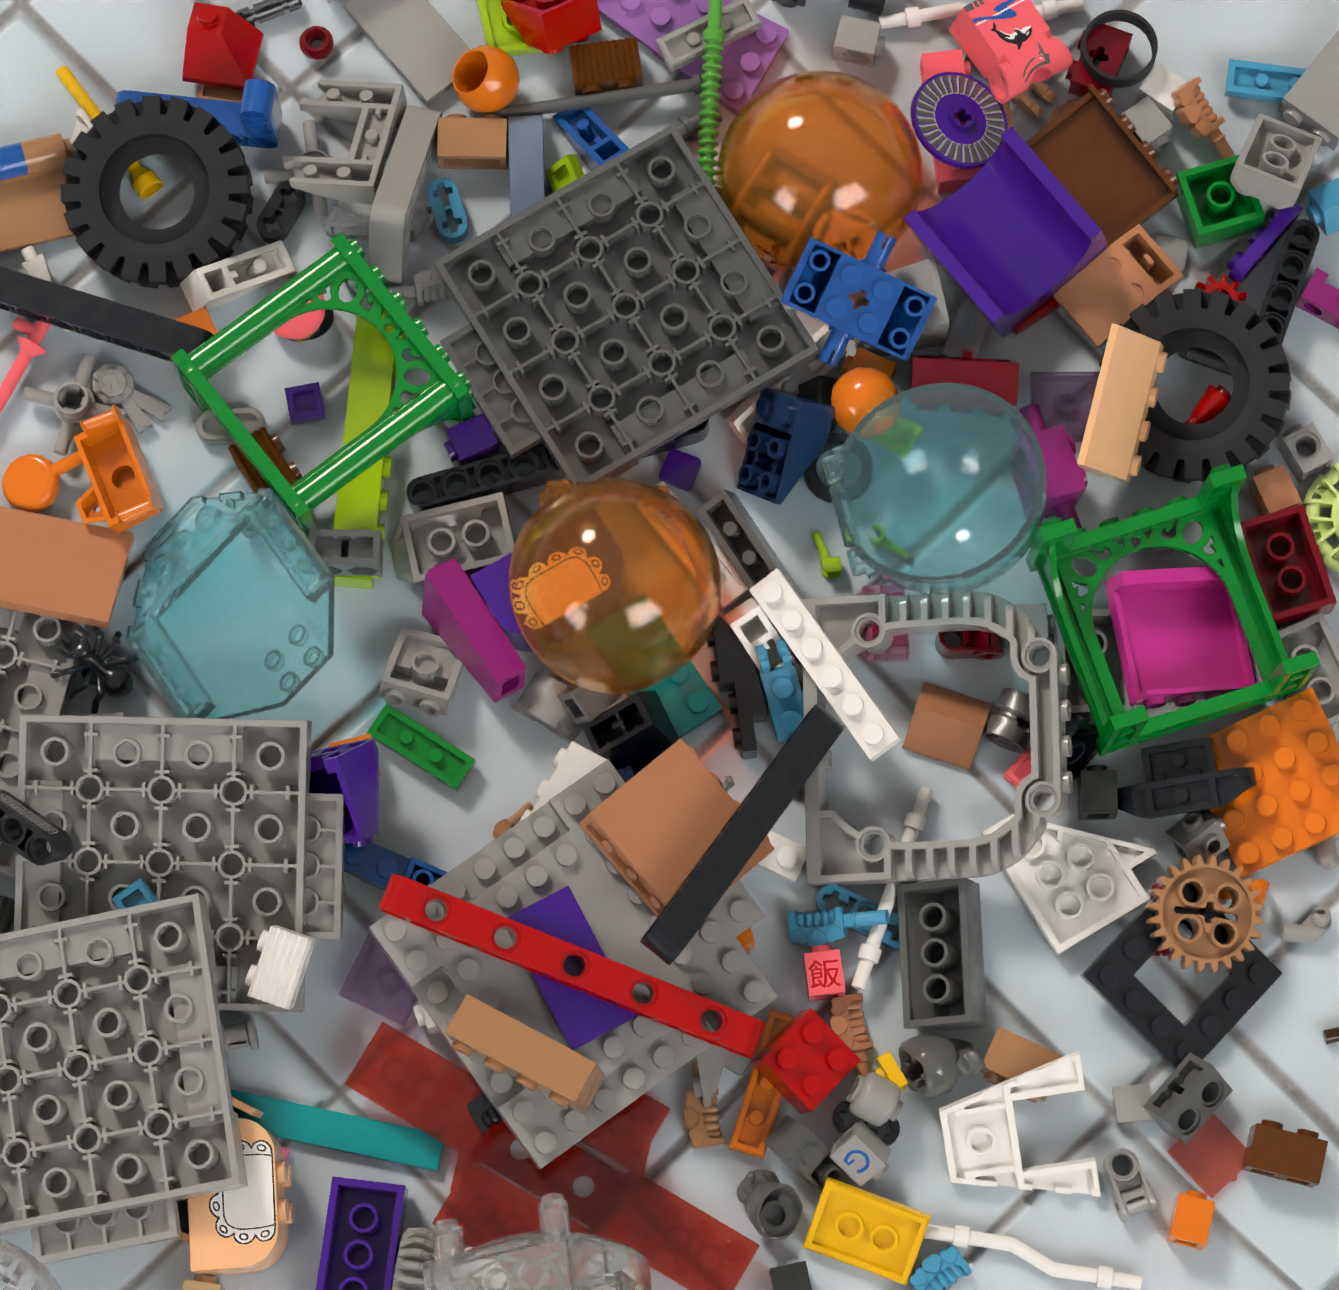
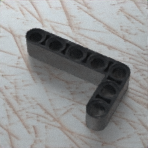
M1307 219L1297 220L1289 228L1259 312V316L1263 320L1265 319L1270 327L1277 332V338L1281 345L1319 241L1320 232L1318 226ZM1304 235L1309 239L1310 243L1300 244L1294 239V236ZM1287 265L1294 266L1299 271V274L1289 275L1284 271L1283 267ZM1282 296L1288 301V305L1278 306L1273 302L1272 298ZM1188 348L1177 352L1185 360L1231 375L1229 367L1224 360L1209 350Z
M0 790V842H3L28 861L38 866L62 861L70 855L72 841L63 829L11 793ZM19 822L21 823L23 828L22 833L19 830ZM47 841L51 846V852L47 849Z

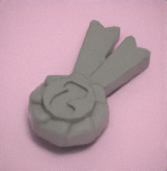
M106 363L93 374L92 391L95 397L104 405H121L124 410H127V416L139 434L143 433L145 428L153 427L152 421L143 411L164 422L165 413L171 410L169 405L135 390L134 377L122 364Z

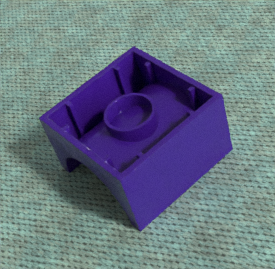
M1012 127L1001 135L1000 144L989 161L965 185L937 205L923 211L913 210L903 218L915 237L932 257L936 258L938 264L1002 338L1108 247L1102 230Z

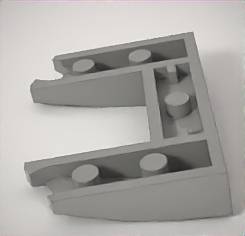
M320 80L318 86L324 93L317 100L303 97L299 101L300 111L358 124L347 159L283 155L282 161L285 169H293L295 177L289 178L290 186L326 198L352 203L373 204L384 172L383 169L394 130L400 127L406 109L407 100L403 84Z

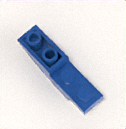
M345 843L344 872L384 891L391 874L401 875L428 886L448 873L416 858H407L375 843L354 848L353 843Z

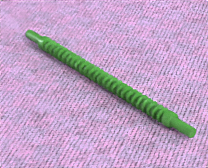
M709 0L708 28L703 32V41L707 45L703 46V51L706 54L702 56V60L706 64L702 65V70L705 73L701 75V79L705 82L701 84V89L704 92L700 94V98L704 101L699 105L703 109L699 113V117L703 118V120L698 124L702 128L698 132V136L702 137V139L697 143L701 147L697 151V155L701 156V159L697 161L713 186L717 183L713 179V176L717 175V171L713 167L718 164L714 157L718 156V152L714 148L719 145L715 138L719 137V133L715 129L720 126L716 119L720 118V114L716 110L721 107L717 100L721 99V95L717 91L722 88L718 81L722 80V76L718 72L723 69L719 62L723 61V57L719 53L724 50L720 44L724 43L725 32L721 29L723 0Z

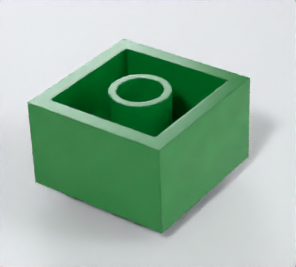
M1240 154L1176 173V178L1179 181L1176 185L1179 193L1176 200L1194 249L1255 232L1263 223L1265 214L1260 200L1238 193L1230 182L1231 173Z

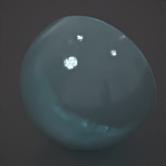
M935 383L898 393L870 411L853 429L845 444L832 448L833 455L824 457L821 460L827 483L832 485L829 491L835 513L838 517L844 546L847 548L851 547L846 553L852 575L860 576L867 574L869 580L880 576L884 580L912 592L929 595L959 594L990 584L1013 568L1027 553L1038 529L1041 528L1046 513L1049 492L1048 471L1043 451L1032 427L1024 416L1006 400L992 392L971 385Z

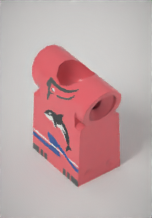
M976 0L962 8L949 28V32L982 76L988 78L991 92L994 98L1001 104L1027 91L1031 83L1045 81L1068 69L1073 62L1072 55L1067 46L1058 38L1050 35V28L1031 0Z

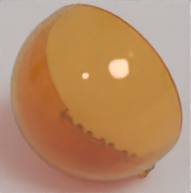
M811 70L795 73L780 78L756 92L738 110L730 122L721 143L717 158L718 163L716 165L717 192L762 262L766 253L771 256V265L794 270L810 237L858 260L861 258L865 259L877 231L897 239L895 247L909 229L903 218L911 211H917L923 186V161L919 142L912 125L898 105L873 84L856 76L828 70Z
M621 478L600 479L589 482L578 481L576 486H574L573 481L547 480L546 492L539 495V509L527 521L515 543L509 568L511 605L523 637L533 652L553 672L572 684L587 690L607 694H627L651 688L669 679L688 665L699 653L713 630L718 616L722 593V578L716 549L708 532L694 513L670 494L668 486L650 485L636 480Z

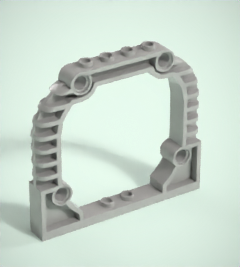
M958 591L898 596L871 594L802 599L847 663L864 649L876 654L884 652L891 646L894 636L904 634L974 630L994 633L1010 642L1012 667L1020 678L1029 683L1031 773L1021 780L1016 789L1014 816L1012 819L991 834L963 840L897 842L893 834L876 826L866 827L859 831L842 814L834 810H828L827 770L832 769V753L829 749L805 782L807 883L814 887H825L827 885H871L900 883L899 881L978 878L1004 871L1022 860L1042 837L1047 821H1056L1065 814L1068 806V793L1073 792L1072 772L1067 771V757L1072 756V741L1070 735H1066V721L1071 719V705L1069 699H1065L1064 685H1069L1070 670L1068 663H1064L1063 654L1060 649L1048 639L1042 638L1032 621L1017 606L1004 598L986 592ZM878 625L879 635L877 638L867 641L866 631L868 628ZM1041 650H1049V661L1045 665L1036 666L1035 656ZM803 666V708L805 717L815 704H819L826 710V697ZM1045 793H1052L1054 795V804L1048 810H1041L1039 808V799ZM882 837L884 841L882 851L879 854L872 855L870 851L872 841Z

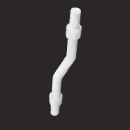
M1056 0L1041 1L1040 5H1035V8L1044 21L1058 19V15L1083 11L1084 2L1083 0H1063L1057 2ZM956 2L919 9L918 6L904 8V12L879 16L878 22L881 23V30L907 25V28L921 26V22L958 16L962 8L968 4Z
M920 786L912 811L906 814L903 823L905 831L901 842H916L919 833H923L927 822L925 814L933 790ZM899 881L900 883L886 884L877 910L887 909L889 918L897 898V885L902 884V881ZM887 924L871 926L866 944H861L857 956L860 961L851 984L852 987L865 991L873 965L878 964L882 953L879 947Z
M928 1224L924 1235L925 1239L951 1242L954 1247L967 1249V1246L971 1245L1010 1251L1051 1277L1096 1283L1097 1288L1110 1290L1111 1286L1141 1290V1275L1115 1272L1113 1267L1099 1265L1098 1269L1057 1263L1015 1237L970 1231L969 1226L956 1224L955 1228Z

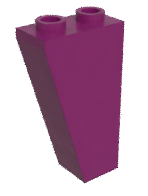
M453 558L444 564L438 563L431 567L425 573L422 603L423 617L494 703L523 688L526 665L459 562Z

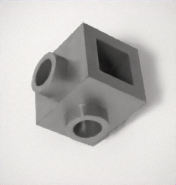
M1204 810L1187 813L1179 822L1165 832L1178 857L1181 859L1186 858L1191 866L1193 856L1201 855L1205 864L1208 856L1215 855L1217 858L1220 853L1231 845L1224 833L1227 827L1223 820L1216 813L1210 815Z

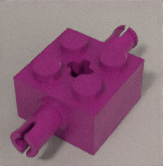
M1030 404L1018 410V415L1021 418L1026 434L1023 435L1010 460L1032 522L1056 516V518L1061 517L1062 521L1073 518L1077 529L1082 528L1075 506L1085 492L1088 480L1085 470L1078 467L1075 458L1076 446L1071 434L1067 435L1063 424L1046 428L1039 404Z

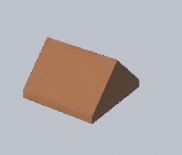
M924 682L902 749L970 771L992 704Z

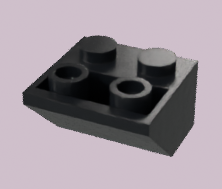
M656 690L637 692L602 712L594 720L581 725L593 752L605 759H609L625 783L679 740L678 734Z

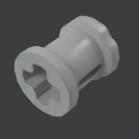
M254 1017L247 1018V1021L226 1026L224 1023H221L225 1055L229 1054V1050L251 1047L252 1050L259 1049Z

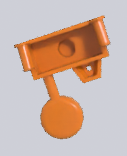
M115 404L111 406L109 411L84 421H79L84 432L73 437L78 451L54 463L42 455L27 454L20 456L10 463L4 472L2 480L3 495L9 504L18 510L35 513L46 509L54 502L60 490V475L84 464L92 486L75 502L83 524L106 521L108 527L117 534L164 511L163 503L133 428ZM97 507H100L99 512H96Z

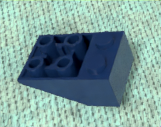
M766 388L762 391L756 403V412L751 432L747 438V448L742 467L739 471L737 489L781 505L826 444L835 407L793 392Z

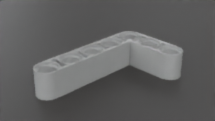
M411 105L407 106L372 204L369 221L368 265L371 267L375 264L386 278V281L402 284L405 279L409 255L410 219L437 143L438 117H442V111Z

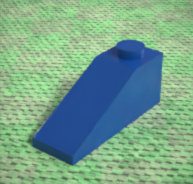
M591 108L558 112L552 116L557 126L590 171L629 150Z

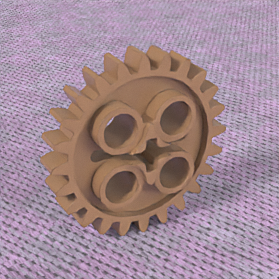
M1201 855L1193 856L1191 866L1190 862L1184 858L1179 860L1180 870L1173 865L1166 868L1170 879L1165 876L1157 877L1156 880L1162 889H1151L1149 891L1157 899L1156 902L1146 905L1147 909L1155 912V916L1147 919L1146 923L1156 924L1157 930L1150 934V938L1161 937L1163 941L1157 950L1161 951L1169 948L1171 950L1168 957L1169 962L1181 957V969L1188 968L1192 962H1194L1195 973H1201L1205 964L1210 973H1215L1218 971V962L1224 970L1232 968L1230 957L1238 963L1244 961L1241 949L1247 952L1253 951L1255 948L1248 940L1259 939L1262 936L1254 929V926L1265 923L1264 919L1256 916V911L1265 908V906L1254 903L1253 900L1261 892L1260 890L1249 891L1248 886L1253 881L1252 877L1243 880L1239 878L1243 867L1239 866L1232 871L1229 870L1230 859L1223 860L1218 866L1215 855L1208 856L1205 864ZM1185 884L1192 885L1197 892L1196 900L1193 903L1188 902L1183 897L1182 890ZM1221 889L1227 890L1232 896V903L1229 908L1223 907L1218 901V894ZM1177 906L1193 911L1205 908L1208 913L1235 915L1236 921L1218 917L1205 920L1203 915L1176 913L1174 908ZM1181 920L1188 921L1192 926L1193 933L1189 939L1183 938L1178 931V925ZM1217 925L1223 926L1228 932V939L1225 944L1219 943L1214 937V929Z

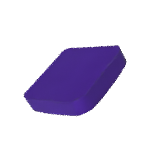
M671 449L660 471L659 480L681 490L690 491L700 470L701 460L682 451Z

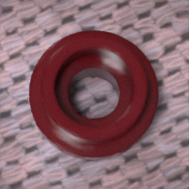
M312 26L301 34L299 45L306 57L319 60L331 53L334 41L332 34L326 28ZM315 40L323 42L319 48H313L311 44Z

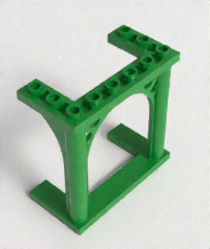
M342 232L330 240L332 249L195 350L187 355L182 348L171 356L184 390L202 412L209 410L280 499L287 520L307 545L309 529H316L311 514L314 508L409 438L444 421L454 420L462 423L475 417L473 410L476 409L472 402L474 396L470 391L472 385L461 370H458L456 373L448 364L451 361L450 357L440 344L433 346L426 337L429 335V332L418 317L413 320L405 311L408 306L397 291L390 293L384 285L386 278L375 264L369 267L363 258L365 253L354 238L348 241ZM343 282L356 295L350 302H343L339 298V288ZM330 286L331 298L327 301L321 300L318 296L327 294L325 289ZM366 296L369 305L374 304L370 310H365L360 305ZM317 310H338L354 314L372 324L384 336L393 352L397 373L393 396L384 413L373 425L290 485L209 383L208 379L283 324L299 315ZM392 325L395 329L393 332L387 333L385 327ZM410 350V356L420 360L407 362L402 357L404 351ZM413 369L424 370L430 375L429 381L423 385H412L404 377L408 371ZM404 392L411 395H419L415 399L410 396L406 403H403L401 400V395Z
M1223 464L1213 468L1196 497L1186 500L1185 496H1179L1167 501L1165 507L1155 510L1152 507H1144L1133 512L1132 517L1121 521L1118 517L1107 519L1101 522L1099 528L1089 531H1086L1085 528L1077 529L1073 518L1062 521L1061 517L1045 521L1041 524L1042 528L1038 529L1025 560L1030 572L1037 571L1099 734L1094 743L1099 756L1300 692L1320 665L1315 650L1293 658L1288 657L1250 560L1238 509V493L1247 479L1243 464L1231 467L1230 464ZM1191 522H1197L1202 528L1201 538L1194 544H1188L1183 539V529ZM1176 526L1175 537L1165 539L1161 535L1162 530L1167 533L1172 527ZM1210 537L1213 541L1210 547L1214 550L1215 554H1207L1203 550ZM1138 539L1140 545L1133 546L1130 541ZM1107 549L1110 552V557L1100 560L1093 552L1101 554ZM1145 549H1174L1198 558L1217 574L1226 587L1262 682L1152 718L1148 717L1144 706L1125 712L1093 624V599L1102 577L1122 558ZM1078 558L1088 560L1095 566V575L1090 577L1079 575L1073 569L1072 561ZM1072 582L1080 586H1086L1088 592L1083 596H1079V586L1074 588Z

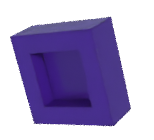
M319 382L284 388L292 425L326 419Z

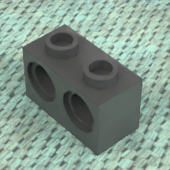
M309 529L307 564L311 575L382 576L384 542L381 531Z
M1189 1052L1143 1107L1164 1132L1187 1145L1233 1090L1213 1065Z

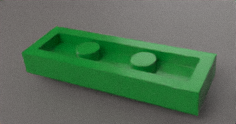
M387 703L367 731V734H371V737L456 792L476 764L474 758Z

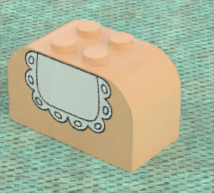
M238 1118L248 1187L188 1199L190 1268L196 1274L213 1276L260 1272L273 1266L282 1257L287 1247L288 1224L294 1223L293 1203L287 1201L286 1187H292L291 1166L285 1163L283 1150L278 1139L254 1121Z

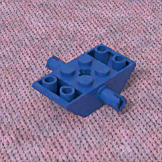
M877 231L865 259L861 258L858 260L812 237L809 238L780 302L829 326L828 329L831 331L820 355L817 357L818 360L838 368L839 361L849 340L856 339L908 362L937 297L885 273L884 266L897 239ZM861 291L864 304L858 305L854 309L852 307L853 301L849 299L851 293L857 294Z

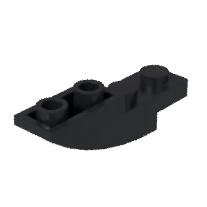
M712 615V626L706 627L708 648L715 647L716 661H710L712 682H719L720 692L734 691V693L728 694L730 715L737 714L739 727L732 728L734 749H741L742 759L757 758L754 723L766 722L767 720L761 684L750 656L732 628L720 615Z

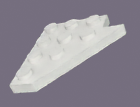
M1014 814L984 830L981 836L993 833L1012 819ZM1047 823L1042 837L1022 860L1004 870L1053 951L1058 956L1149 902V896L1132 870L1153 858L1157 853L1153 848Z

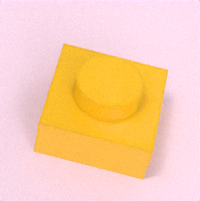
M890 1051L878 1057L876 1060L878 1069L874 1070V1072L896 1083L900 1091L905 1089L908 1082Z

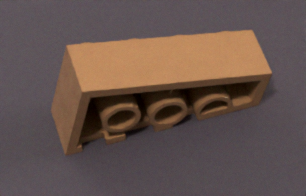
M468 994L465 996L445 1032L453 1041L451 1044L453 1049L468 1057L471 1056L472 1052L485 1059L483 1064L500 1074H503L505 1070L516 1076L515 1081L531 1091H535L537 1088L548 1094L547 1099L565 1109L569 1106L583 1115L605 1078L604 1073L596 1062Z

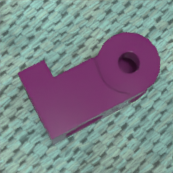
M1316 268L1297 301L1296 307L1339 329V290L1325 283L1329 275L1328 273Z

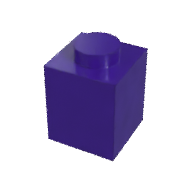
M483 413L446 429L448 441L443 443L451 462L457 460L459 465H464L500 454L499 443Z

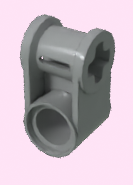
M1125 1148L1116 1149L1108 1154L1103 1161L1102 1168L1120 1220L1126 1222L1129 1216L1148 1209L1151 1212L1156 1211L1158 1208L1154 1194L1144 1176L1136 1154ZM1121 1156L1128 1160L1130 1170L1126 1176L1117 1175L1113 1171L1112 1160L1114 1157ZM1138 1197L1141 1198V1200L1137 1202L1127 1204V1201L1133 1200Z

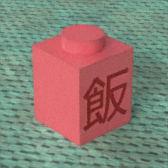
M819 945L809 948L810 953L803 954L808 1002L844 996L845 985L840 949L831 950V945Z

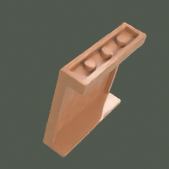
M680 738L593 809L578 825L657 917L740 803L730 797L723 788L721 780L714 773L709 772L702 764L694 748L686 745ZM768 836L764 838L729 888L775 850L770 844Z

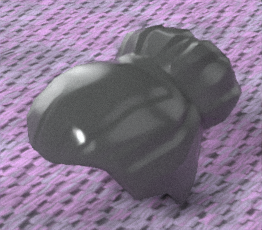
M764 1169L750 1171L741 1181L736 1192L739 1202L747 1207L750 1221L757 1232L767 1239L779 1240L789 1237L795 1231L803 1211L799 1195L791 1186L780 1183L773 1171Z

